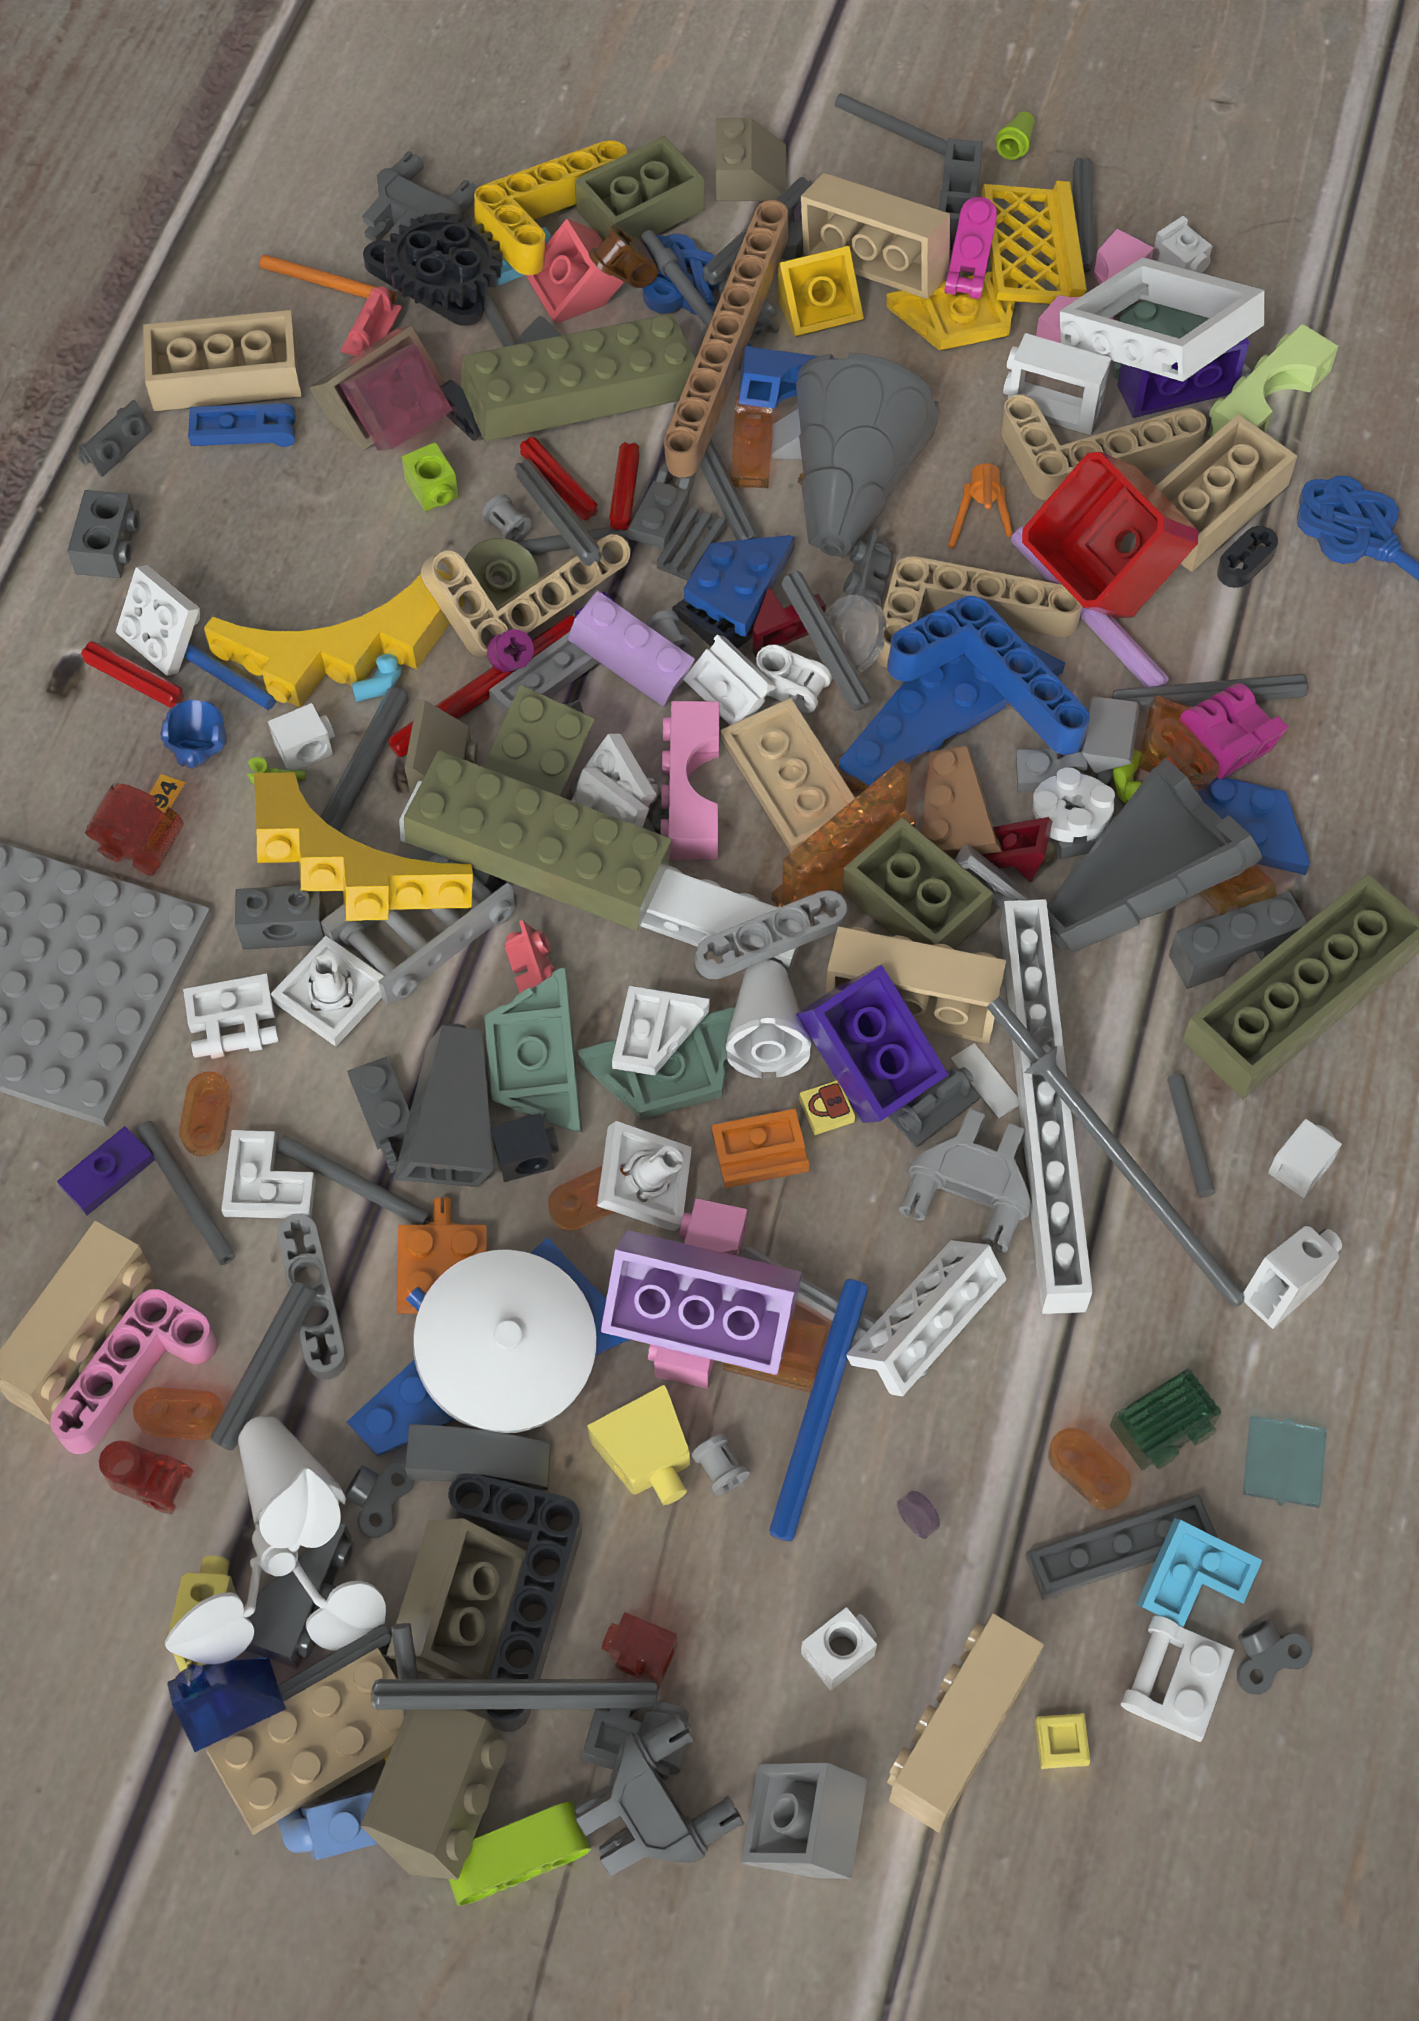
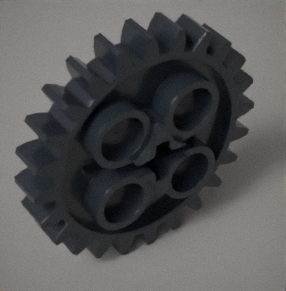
M443 213L438 214L437 220H432L429 215L424 214V222L420 223L416 219L411 218L410 228L400 224L399 234L391 233L390 242L385 243L384 269H386L387 279L392 280L393 289L402 288V296L404 298L414 294L416 304L423 299H428V304L431 308L437 301L442 302L444 309L448 308L450 301H455L459 307H463V299L467 298L473 303L477 302V293L487 296L488 287L495 288L497 286V278H501L502 252L500 251L499 241H492L493 234L491 232L484 233V225L482 223L472 227L470 217L463 222H459L457 214H453L450 220H445Z

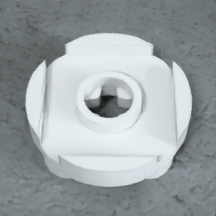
M1066 767L1060 769L1056 776L1046 779L1036 788L1033 794L1032 812L1035 815V819L1049 817L1053 821L1049 837L1062 842H1073L1074 837L1087 836V841L1100 837L1113 820L1115 792L1110 786L1105 785L1096 778L1080 774L1074 768ZM1077 805L1081 808L1074 807L1071 810L1066 809V806Z

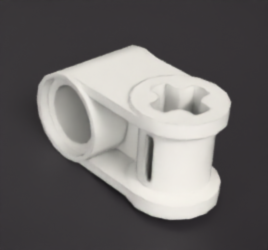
M779 645L763 647L756 657L755 666L776 685V688L773 691L770 690L767 695L782 702L792 698L799 711L804 713H811L818 705L817 697L821 690L828 687L833 679L829 669L823 664L804 658Z

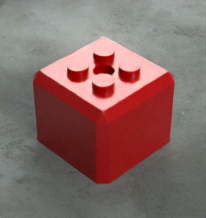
M1091 452L1082 458L1023 527L1022 543L1083 608L1117 618H1133L1198 545V529L1136 466L1102 452ZM1133 532L1136 537L1135 547L1129 553H1124L1121 548L1122 540L1125 535Z

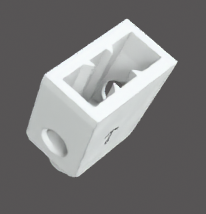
M1304 1226L1264 1258L1243 1292L1244 1302L1274 1329L1324 1282L1339 1259L1338 1252L1342 1249V1242L1338 1235L1329 1229H1323L1317 1233L1312 1227ZM1281 1279H1283L1288 1284L1286 1288L1282 1284Z

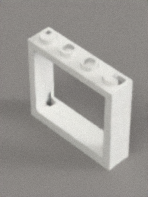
M1142 257L1060 310L1061 343L1110 357L1112 361L1183 382L1264 325L1265 290ZM1143 299L1210 319L1178 339L1110 318L1137 300ZM1176 362L1178 363V370L1172 369V365Z

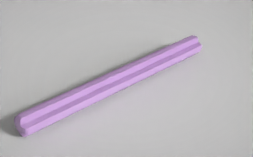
M1024 526L1019 527L1011 536V542L1048 582L1061 584L1022 543V529ZM1082 607L1080 617L1144 687L1168 684V676L1112 616Z

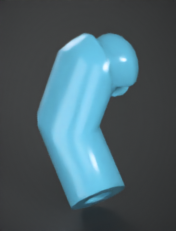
M393 654L379 656L376 661L378 669L373 678L351 683L356 702L383 696L390 687L396 684L401 675V666L397 664L396 656Z

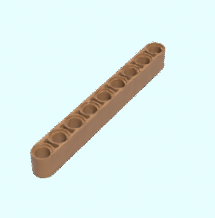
M764 201L758 205L754 212L665 434L666 466L668 471L676 477L685 478L692 476L701 465L741 363L744 348L748 345L777 271L778 263H780L788 243V210L786 205L780 201Z

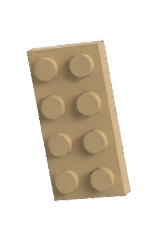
M792 698L720 730L721 740L792 856L865 822L864 811Z
M378 1648L205 1746L210 1760L253 1835L390 1754L403 1722L404 1714L403 1710H376L372 1707L371 1689L374 1681L378 1679H397Z

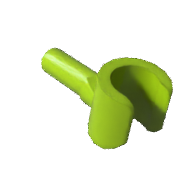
M254 757L248 761L250 768L258 773L295 772L297 780H306V771L270 768L262 757ZM247 774L249 780L254 785V774Z

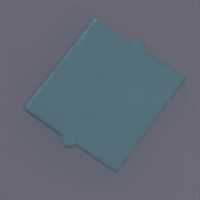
M1251 1416L1243 1495L1276 1500L1279 1506H1283L1288 1502L1319 1508L1321 1505L1327 1429L1293 1423L1291 1418H1286L1285 1421Z

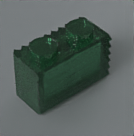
M1187 1368L1116 1412L1110 1427L1141 1471L1153 1464L1157 1469H1160L1172 1462L1180 1454L1177 1448L1182 1447L1185 1443L1191 1441L1196 1446L1210 1438L1217 1431L1214 1425L1221 1414V1410L1215 1404L1214 1399L1210 1398L1204 1386L1199 1383L1192 1370Z

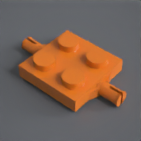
M441 1197L433 1200L434 1222L426 1225H398L397 1314H418V1311L406 1300L414 1289L419 1286L427 1294L435 1281L450 1267L470 1256L487 1252L486 1225H459L451 1222L452 1200L450 1198L444 1197V1213H441Z

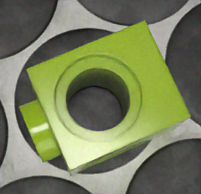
M436 442L401 456L405 481L425 512L438 506H444L450 501L459 498L456 474Z

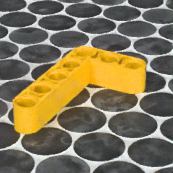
M615 140L602 141L479 186L474 194V225L482 223L484 225V233L491 232L493 234L492 241H499L502 257L518 273L524 275L540 273L545 265V232L534 219L577 204L575 179L626 155L627 148L624 144Z

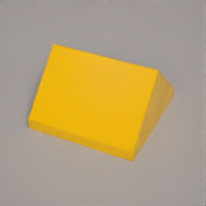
M849 246L778 263L777 300L793 336L796 337L864 319Z

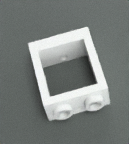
M1025 333L1019 348L1013 346L1010 351L1006 368L1011 369L1012 372H1009L1007 375L1003 394H1007L1008 398L1020 394L1029 396L1037 403L1047 423L1091 435L1102 410L1111 358ZM1026 371L1084 387L1083 398L1024 382Z

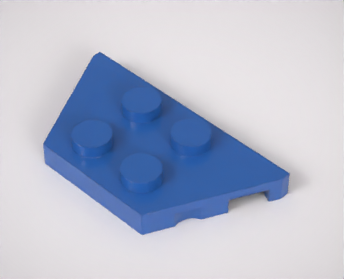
M786 535L710 543L684 587V600L697 609L705 610L708 616L718 622L724 617L735 624V633L746 637L759 614L768 588L770 587L772 590L795 549L794 536Z
M1205 773L1193 786L1203 802L1219 817L1224 819L1229 815L1251 835L1262 855V859L1256 864L1306 875L1310 860L1286 791L1226 777L1219 780L1216 775Z

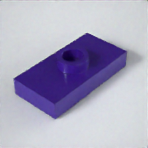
M124 1126L57 1180V1183L87 1216L155 1159L152 1153Z

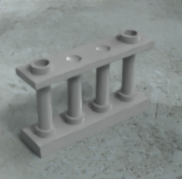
M420 847L406 857L436 863L462 864ZM473 874L472 896L480 904L463 917H460L452 908L430 909L448 927L430 942L398 910H389L388 920L385 921L416 952L399 966H396L364 934V931L378 920L346 921L345 906L343 904L320 921L324 937H329L342 947L353 945L384 976L378 983L383 1001L387 1006H390L397 999L408 997L415 990L419 982L493 925L504 923L516 907L513 887L510 884L506 883L492 893Z

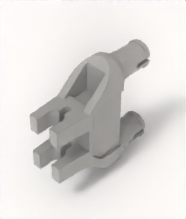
M969 1108L956 1137L924 1151L912 1161L908 1169L912 1180L903 1202L899 1206V1211L902 1215L909 1218L915 1203H917L913 1220L924 1221L937 1189H942L992 1208L994 1212L981 1242L990 1245L992 1249L997 1235L1000 1234L996 1251L1004 1253L1010 1247L1009 1244L1018 1221L1028 1217L1031 1211L1030 1197L1015 1162L1025 1129L1009 1123L998 1150H991L976 1144L983 1128L982 1123L985 1114Z

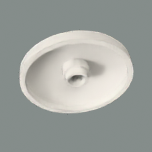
M492 1250L478 1253L450 1267L435 1281L425 1295L413 1332V1354L416 1368L426 1391L436 1404L449 1416L471 1428L505 1434L523 1432L542 1426L567 1409L586 1384L596 1353V1328L593 1314L577 1284L568 1274L550 1261L537 1255L517 1250Z

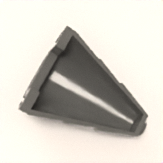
M850 352L848 359H833L832 354H826L808 361L799 369L796 381L801 430L799 441L804 480L801 482L808 544L820 548L827 555L844 558L883 511L887 498L904 479L909 471V467L933 437L940 414L939 402L933 401L930 396L932 389L915 373L897 363L880 357Z
M1165 758L1157 767L1151 770L1118 816L1113 818L1087 856L1079 860L1048 903L1047 910L1051 927V941L1060 951L1068 947L1072 952H1076L1137 927L1140 924V920L1160 914L1189 897L1243 873L1262 859L1261 852L1251 835L1229 815L1224 819L1219 817L1203 802L1187 776Z

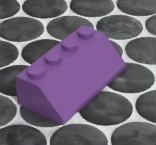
M627 1230L615 1249L601 1332L777 1375L794 1315L802 1272Z

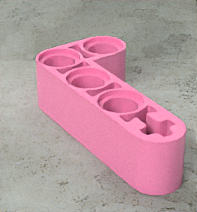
M151 1289L141 1293L54 1409L50 1425L63 1447L75 1454H84L91 1451L100 1442L165 1350L191 1364H201L208 1361L217 1349V1338L208 1319L201 1312L165 1291ZM158 1310L167 1311L161 1320L148 1322L152 1313ZM195 1331L203 1332L202 1337L197 1342L192 1344L184 1343L185 1338L190 1333ZM133 1346L140 1347L134 1357L129 1359L121 1358L127 1348ZM105 1383L113 1384L107 1394L94 1396L96 1389L100 1385ZM73 1425H75V1426L81 1427V1428L78 1430V1429H76V1428H73V1427L70 1428V1427L73 1426Z

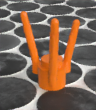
M983 463L971 470L970 483L964 484L963 498L948 542L950 549H953L956 545L970 500L973 497L978 503L984 504L986 509H990L992 502L997 500L1005 534L1007 537L1013 535L1005 499V487L1001 485V472L997 466Z

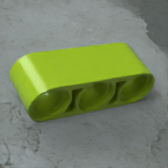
M570 1801L552 1806L473 1839L471 1852L465 1860L459 1879H448L457 1906L482 1900L588 1854L591 1851V1846L587 1836L576 1821L575 1803Z

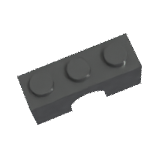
M948 138L938 210L950 214V250H953L963 205L969 199L977 197L983 141Z
M1290 891L1177 930L1169 957L1186 989L1225 976L1229 965L1245 954L1256 951L1258 957L1262 960L1302 928L1307 921Z

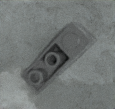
M340 1523L335 1535L326 1544L316 1548H309L298 1558L300 1566L325 1600H327L332 1590L336 1588L333 1582L339 1568L345 1569L348 1566L354 1550V1542H351L350 1532L346 1524ZM293 1571L284 1576H277L258 1593L255 1612L247 1617L253 1624L254 1636L245 1651L298 1669L302 1657L308 1658L316 1644L309 1636L306 1629V1621L320 1607L314 1603Z

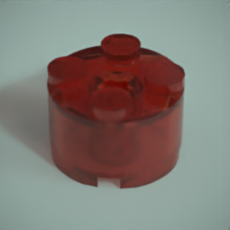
M117 783L115 788L113 785L109 787L89 821L85 834L100 844L97 851L107 859L119 862L124 857L133 861L132 865L140 872L154 876L182 830L184 822L170 807L167 808L165 813L154 805L157 798L130 785Z

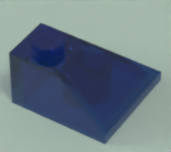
M269 1658L230 1660L220 1664H205L202 1666L194 1665L182 1670L175 1679L167 1682L173 1708L194 1752L286 1710L276 1674Z

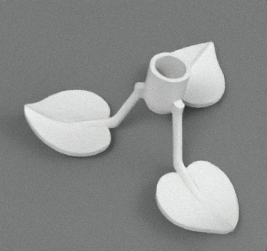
M304 1465L292 1481L275 1494L264 1507L259 1518V1527L252 1536V1543L257 1557L250 1560L252 1574L246 1605L243 1607L240 1597L234 1593H220L204 1599L186 1613L168 1634L165 1646L170 1652L203 1664H220L240 1655L251 1643L254 1636L253 1624L247 1617L255 1612L262 1570L274 1576H284L291 1571L295 1573L314 1603L320 1607L308 1617L306 1629L310 1638L322 1648L337 1651L378 1626L385 1625L386 1605L382 1594L375 1586L359 1580L346 1582L333 1589L327 1600H325L300 1566L297 1551L299 1546L316 1548L326 1544L335 1535L340 1525L341 1513L337 1499L329 1485L319 1474Z

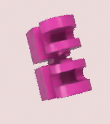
M1240 683L1233 684L1223 692H1219L1210 699H1206L1197 706L1184 711L1180 717L1182 733L1190 742L1196 743L1202 750L1199 756L1219 780L1243 768L1246 763L1250 764L1272 751L1289 728L1278 716L1271 720L1256 704L1251 690Z

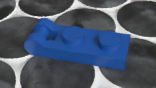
M285 403L190 407L188 429L190 445L274 443L280 447H289L295 442V430L292 425L295 423L296 410L292 405Z

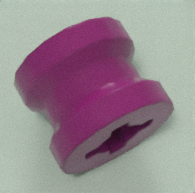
M511 629L495 635L487 646V657L490 664L501 672H511L525 667L534 655V645L531 638L520 630Z

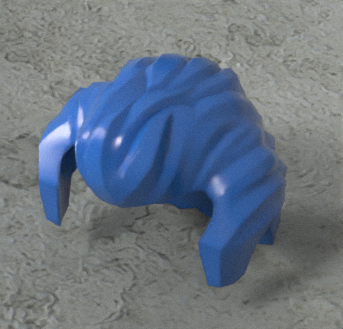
M191 699L178 703L169 710L166 719L162 722L161 740L164 742V746L169 748L171 753H174L178 765L182 767L198 768L199 765L207 762L211 756L218 754L227 744L224 717L220 709L208 701L202 702L199 699Z

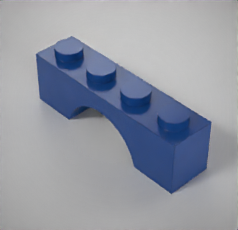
M745 346L739 377L738 404L775 409L783 400L797 396L796 381L799 369L808 361L819 356Z

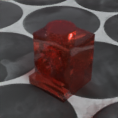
M624 1612L619 1625L612 1622L609 1626L601 1650L610 1653L611 1659L616 1661L615 1667L622 1672L634 1677H641L642 1673H646L650 1679L656 1681L657 1688L660 1689L678 1647V1639L676 1633Z

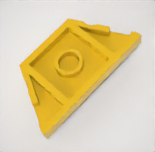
M992 271L986 272L980 300L970 298V294L967 293L945 294L946 281L928 299L903 290L886 294L887 308L939 351L1009 336L1016 302L995 299ZM974 275L968 276V277H964V278L973 279V276H974ZM1011 276L1004 280L1005 287L1018 288L1019 283Z

